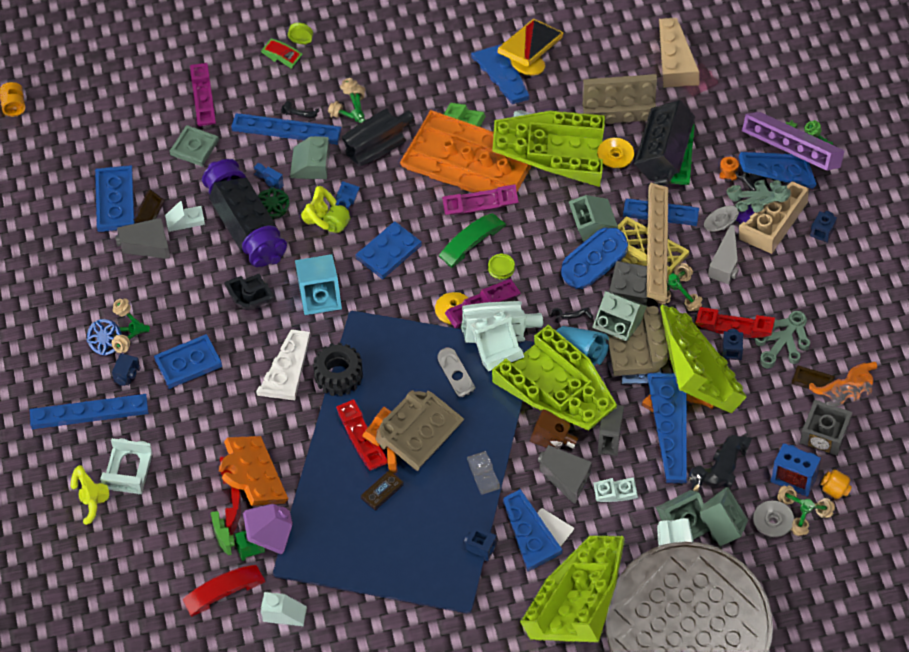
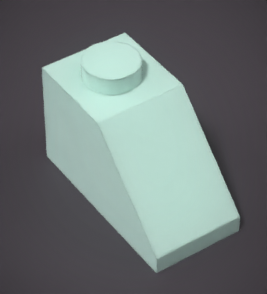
M264 592L261 607L263 622L304 626L307 606L285 594Z

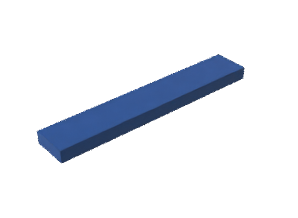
M235 113L231 127L232 131L297 140H306L310 136L329 137V144L336 145L339 143L342 131L339 126Z

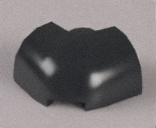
M260 273L246 279L239 276L224 282L233 302L239 308L254 310L271 304L275 300L268 284L263 281Z

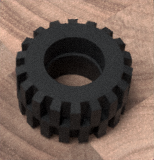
M332 343L329 344L330 347L324 346L322 351L316 353L317 357H314L313 360L314 377L318 388L323 389V392L326 394L330 392L331 396H335V394L343 396V393L348 395L351 393V390L355 391L357 385H360L361 379H363L362 359L359 352L357 353L354 347L350 349L348 344L343 346L342 343H338V345ZM337 366L347 368L345 371L340 373H334L329 371L333 367Z

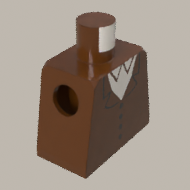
M543 409L529 442L545 448L549 445L560 450L564 444L574 449L578 438L568 433L571 426L570 423Z

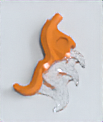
M875 361L870 363L864 362L853 367L845 379H837L823 387H816L814 383H810L809 389L816 394L831 398L832 401L826 402L827 406H840L849 397H854V401L860 398L863 391H866L867 395L872 393L873 376L869 371L877 369V363Z

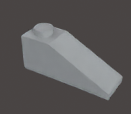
M730 225L709 266L708 273L709 278L728 285L732 278L736 279L739 268H737L738 259L734 225Z

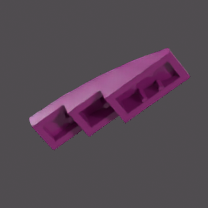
M508 279L482 289L479 294L465 299L462 304L447 309L445 315L454 328L462 325V307L464 305L509 302L518 297L521 292L512 279Z

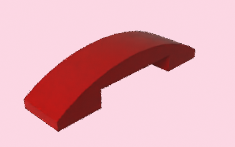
M699 307L695 323L704 329L719 334H724V331L727 332L729 329H737L739 332H743V338H759L772 335L775 318L756 315L755 319L722 315L719 314L718 309Z
M353 399L337 406V412L346 432L367 468L371 471L387 464L388 460L381 447L376 446L363 437L368 427L355 400Z
M224 470L223 472H221L222 477L226 472L233 474L229 470ZM231 486L233 507L225 508L227 528H229L230 535H233L240 519L241 496L240 490Z
M257 565L244 566L209 580L182 600L190 616L193 617L210 609L209 604L243 588H246L248 591L265 583V579Z

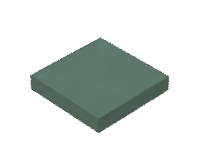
M186 125L171 148L170 155L203 166L217 145L219 136Z

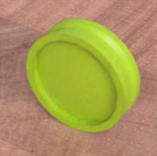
M294 23L289 27L288 37L294 43L305 45L311 42L313 30L306 24Z
M507 254L494 255L488 263L489 273L492 277L500 280L511 277L515 271L513 258Z

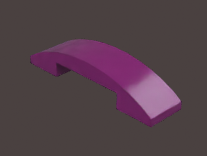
M208 63L190 65L198 126L216 124Z
M516 185L442 197L445 215L480 212L519 203Z

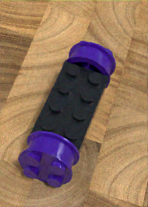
M223 159L210 163L202 176V183L206 188H209V199L238 248L246 255H249V261L254 267L277 264L286 252L287 243L283 238H280L279 229L245 174L239 170L238 162L233 159Z

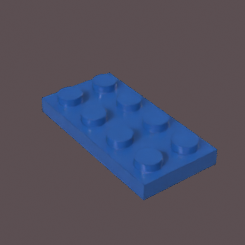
M132 165L95 169L97 231L117 230V227L135 224L133 220L135 216Z

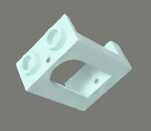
M123 438L112 439L113 449L106 473L102 472L101 483L106 484L109 490L142 494L153 455L151 444L144 441H128ZM127 454H135L140 458L136 477L118 474L121 460Z

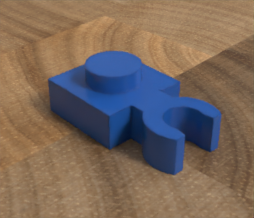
M260 163L254 166V170H256L255 176L263 178L269 187L281 190L284 186L282 174L270 167L265 168Z
M342 181L336 196V205H343L349 210L350 204L355 202L360 187Z

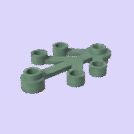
M764 180L754 183L756 191H742L740 185H734L727 189L728 197L732 201H739L742 197L749 198L736 203L739 212L746 211L750 204L753 212H760L764 209L763 205L773 201L784 202L791 196L790 189L787 186H782L779 180L770 183L772 191H768Z
M794 311L786 319L775 320L771 336L755 338V344L758 346H764L767 341L778 340L770 351H765L761 354L760 364L764 368L769 369L775 365L776 356L785 344L789 351V362L792 364L799 363L800 353L796 349L792 336L795 330L799 337L798 348L803 351L809 349L810 340L806 337L804 330L807 318L803 312ZM788 326L784 331L775 332L778 327Z

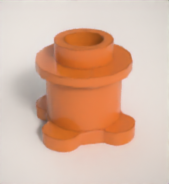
M734 157L723 158L720 163L721 173H719V177L721 179L736 180V171L739 167L738 160Z

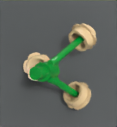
M347 78L342 81L340 88L345 94L350 95L355 109L350 113L342 110L343 104L336 101L330 104L328 113H331V118H339L343 114L361 123L366 120L360 102L365 97V88L358 85L356 80Z
M686 263L676 266L674 273L669 275L667 299L665 302L654 300L661 305H665L670 302L671 292L669 289H679L686 297L684 304L687 310H699V307L702 306V297H698L697 294L689 295L681 285V281L686 282L691 279L693 274L692 268Z
M118 299L113 304V312L119 316L127 315L132 321L128 327H119L121 332L129 331L131 333L129 336L117 335L116 331L112 334L114 336L112 346L118 353L128 351L130 339L134 336L150 331L149 325L139 322L129 312L131 305L128 299Z
M790 485L787 487L782 486L777 495L778 501L786 505L794 502L801 505V518L793 520L791 529L792 533L796 536L808 534L809 523L805 518L812 509H815L822 518L831 517L833 510H835L834 503L828 498L818 501L817 504H814L811 499L802 500L797 498L796 491Z

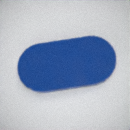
M608 227L594 233L564 259L561 269L564 281L576 289H584L591 286L616 265V261L620 262L627 254L628 241L625 234L617 228Z

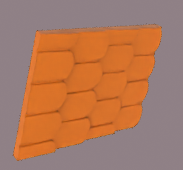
M432 110L428 113L400 161L401 166L409 171L429 176L431 179L458 186L463 190L473 193L509 185H516L518 192L531 168L529 164L493 152V131Z

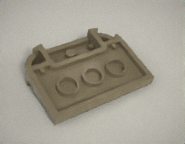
M656 74L583 79L582 105L584 114L605 116L604 124L647 121L650 109L656 107Z
M656 306L646 307L641 324L628 341L606 333L609 337L607 341L614 376L656 373L666 363H669V351L662 314Z
M412 390L383 419L377 430L376 441L383 449L388 446L418 471L462 424L464 418L428 390L426 393L414 392Z

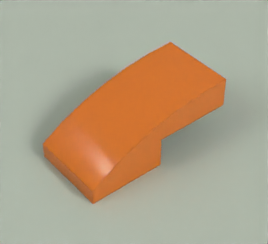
M383 407L366 429L363 437L376 446H380L376 441L377 430L383 419L392 411Z

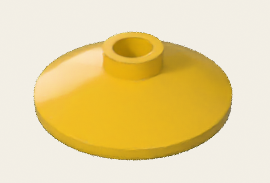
M541 57L529 67L510 59L512 66L523 74L538 75L545 69V62Z
M609 138L599 145L597 154L599 159H603L604 165L611 168H623L632 162L634 149L624 139Z
M458 292L442 295L435 304L437 317L442 322L452 325L445 315L446 310L454 307L452 306L453 304L455 306L462 304L468 297Z

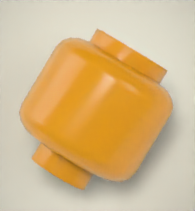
M836 469L831 472L827 471L820 483L823 492L835 499H840L843 495L847 496L852 488L849 485L850 478Z

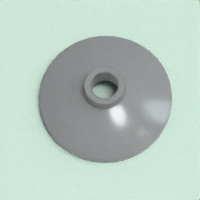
M735 206L721 207L706 218L704 227L707 231L711 232L725 230L737 219L739 211Z
M766 501L760 504L753 516L756 528L762 534L769 537H780L787 534L792 529L794 520L791 509L779 501Z

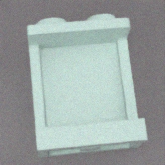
M507 310L497 311L492 316L479 318L470 324L482 363L488 371L492 370L506 358L513 362L524 357L523 351L518 346L511 323L512 316Z

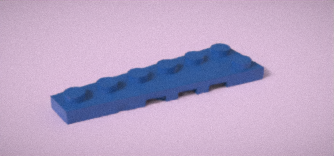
M648 373V385L666 483H687L686 393L679 390L674 373Z

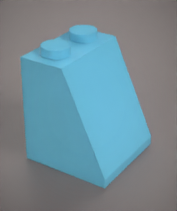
M332 254L295 260L304 315L342 309L338 277Z

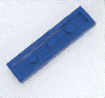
M626 198L623 217L648 220V201ZM668 204V223L697 226L699 207Z

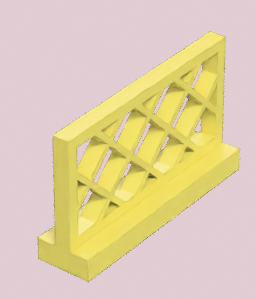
M626 216L618 225V228L625 234L626 238L627 235H636L637 239L628 240L627 238L628 251L621 261L647 266V248H644L643 244H648V238L641 239L640 234L648 235V228ZM626 224L632 226L634 230H625L624 227L626 226ZM669 239L667 262H670L671 266H667V281L676 266H679L689 255V250ZM639 244L640 249H636L631 245ZM677 251L681 253V255L672 256L671 252Z

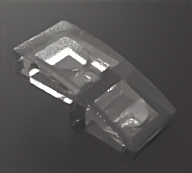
M486 451L467 457L481 495L500 489V483L493 471L492 463Z

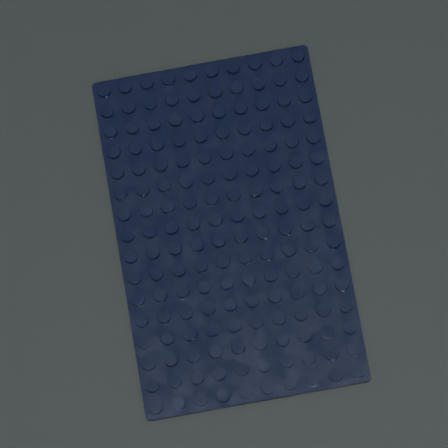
M350 311L340 343L343 346L348 344L350 349L354 347L356 352H359L362 359L363 379H361V384L357 385V389L355 391L351 390V393L348 395L343 393V396H338V394L331 396L330 392L325 393L290 511L292 520L291 531L284 552L277 555L273 576L462 613H471L484 564V557L467 551L464 540L467 533L472 532L474 526L490 533L492 531L523 400L493 383L492 370L488 371L483 365L477 344L465 342L462 329ZM527 340L518 342V346L523 353L535 345V342ZM452 348L455 350L476 387L474 392H470L469 395L465 394L464 397H458L438 361V354L442 349ZM342 366L333 367L332 372L340 373L347 368ZM455 372L452 378L460 380L463 377V373ZM428 390L464 418V421L418 471L397 455V472L394 474L403 481L404 485L375 511L361 499V495L389 470L388 463L371 471L367 468L350 440L336 407L354 399L362 413L364 422L369 427L383 407L393 411L410 391L426 393ZM381 447L385 457L388 460L387 447L385 449Z

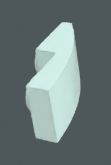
M634 477L615 482L611 478L593 483L597 502H617L638 498Z

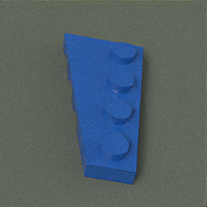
M502 44L471 53V58L479 63L480 68L484 72L486 71L491 81L499 86V90L511 104L529 100L527 89L518 71L512 66L510 58L498 53V48Z
M741 152L738 156L743 172L787 183L795 182L814 189L817 185L809 162L792 154Z
M521 489L503 498L528 572L563 553L562 548Z

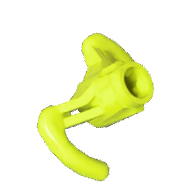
M317 186L312 202L306 205L301 213V217L306 224L316 223L322 229L327 230L329 224L322 220L328 211L324 197L331 206L336 205V200L323 186Z
M79 465L73 471L71 488L76 489L80 479L82 488L79 490V499L89 506V514L83 519V523L88 525L95 519L97 503H102L109 499V489L106 484L94 483L85 472L84 467Z

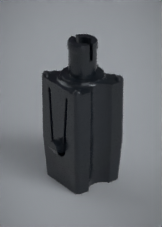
M385 108L361 122L342 136L347 157L361 167L404 144L407 140L403 135V129L415 122L414 115L411 111L407 110L396 117L391 115L389 110Z

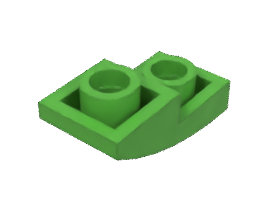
M219 511L211 512L216 538L227 555H232L231 547H235L234 535H230L229 528H225L224 518L220 519Z

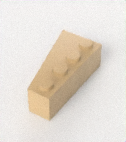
M659 19L663 88L699 85V70L678 19Z
M795 182L789 183L787 185V188L791 191L789 199L784 202L773 201L763 205L764 209L762 211L752 214L746 223L743 222L739 225V240L772 254L807 205L809 188Z

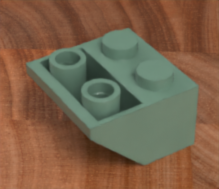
M585 195L569 201L583 242L602 228L619 229L608 199Z
M605 291L592 328L628 341L641 324L647 306L618 294Z

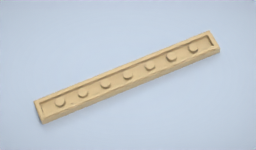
M650 183L648 188L647 297L665 302L667 299L668 187Z

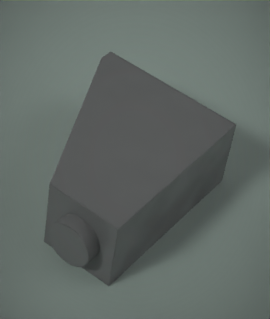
M161 218L117 227L119 234L115 236L117 247L121 246L123 253L164 259L170 258Z
M617 404V407L601 420L598 454L618 456L624 406Z
M548 445L545 452L542 451L538 458L540 472L572 503L576 504L592 472V462Z

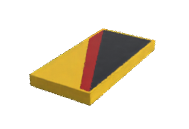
M532 19L499 46L498 53L529 67L562 39L564 32Z

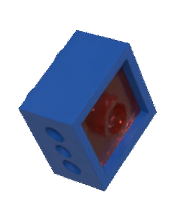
M783 443L774 461L771 482L779 486L787 487L790 485L797 493L808 497L817 479L821 458L813 453L802 451L796 446Z

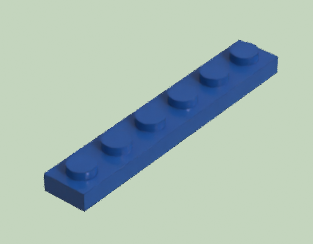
M140 394L30 409L31 429L149 414L147 395Z

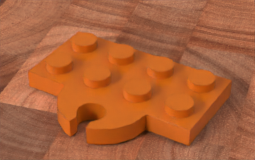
M227 437L224 444L229 454L221 461L219 472L229 470L233 474L226 472L222 479L236 489L245 490L251 506L285 504L288 496L262 437Z

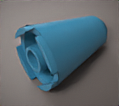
M562 326L556 330L586 355L593 366L596 364L600 365L605 359L609 349V345L606 344V339L609 340V337L606 334L568 326Z

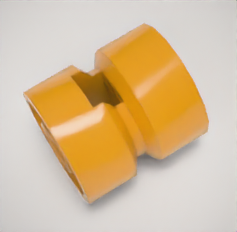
M9 82L0 87L2 112L7 116L21 115L26 109L22 86L15 82Z

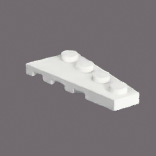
M291 330L280 348L279 355L275 357L270 371L266 373L262 385L256 391L258 396L288 400L296 399L310 340V332Z

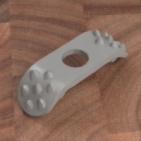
M452 348L442 349L438 354V361L458 397H464L465 394L469 395L470 392H474L476 387L455 350ZM455 372L463 373V377L460 380L452 378Z

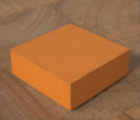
M387 447L388 468L394 474L397 472V455Z

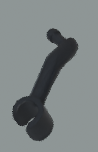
M287 101L281 108V112L284 115L292 113L302 117H316L320 111L318 108L315 111L294 109L290 101Z
M737 170L736 176L746 183L750 191H756L754 184L749 179V173L744 172L741 176L740 171Z
M554 308L551 311V317L557 316L555 318L557 323H560L562 319L579 318L585 314L589 319H593L589 308L562 314V310L559 308Z

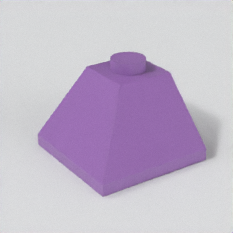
M275 504L245 510L243 516L248 541L282 554L292 527L290 511L285 507Z

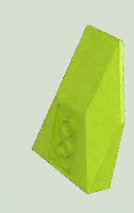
M546 111L498 119L494 122L492 151L542 170L600 187L603 159L598 158L597 152L603 140L605 116Z
M662 304L660 309L667 346L679 390L729 413H733L747 396L743 392V386L735 379V373L727 366V360L716 351L687 313L682 314L674 307Z
M547 325L534 335L535 345L523 353V358L512 363L506 358L492 369L494 384L537 409H545L557 417L587 430H590L617 407L616 402L590 359L550 325Z
M589 536L546 579L521 620V624L530 640L599 642L617 582L625 541L623 536Z

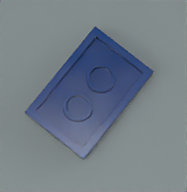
M394 221L356 254V259L383 280L422 246V241Z
M207 334L154 355V360L169 389L223 367Z

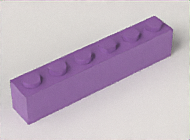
M764 113L746 114L742 128L743 132L822 169L832 170L841 167L845 150Z

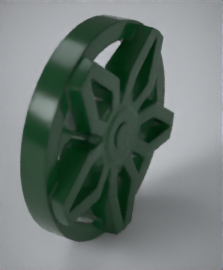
M271 187L258 195L268 213L271 211L276 212L275 214H269L272 219L283 216L289 210V197L280 189ZM285 202H287L285 208L283 209L282 205Z

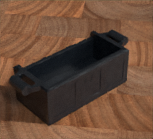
M681 100L650 109L634 163L650 181L655 180L654 184L664 186L670 184L674 174L680 173L692 131L695 115Z

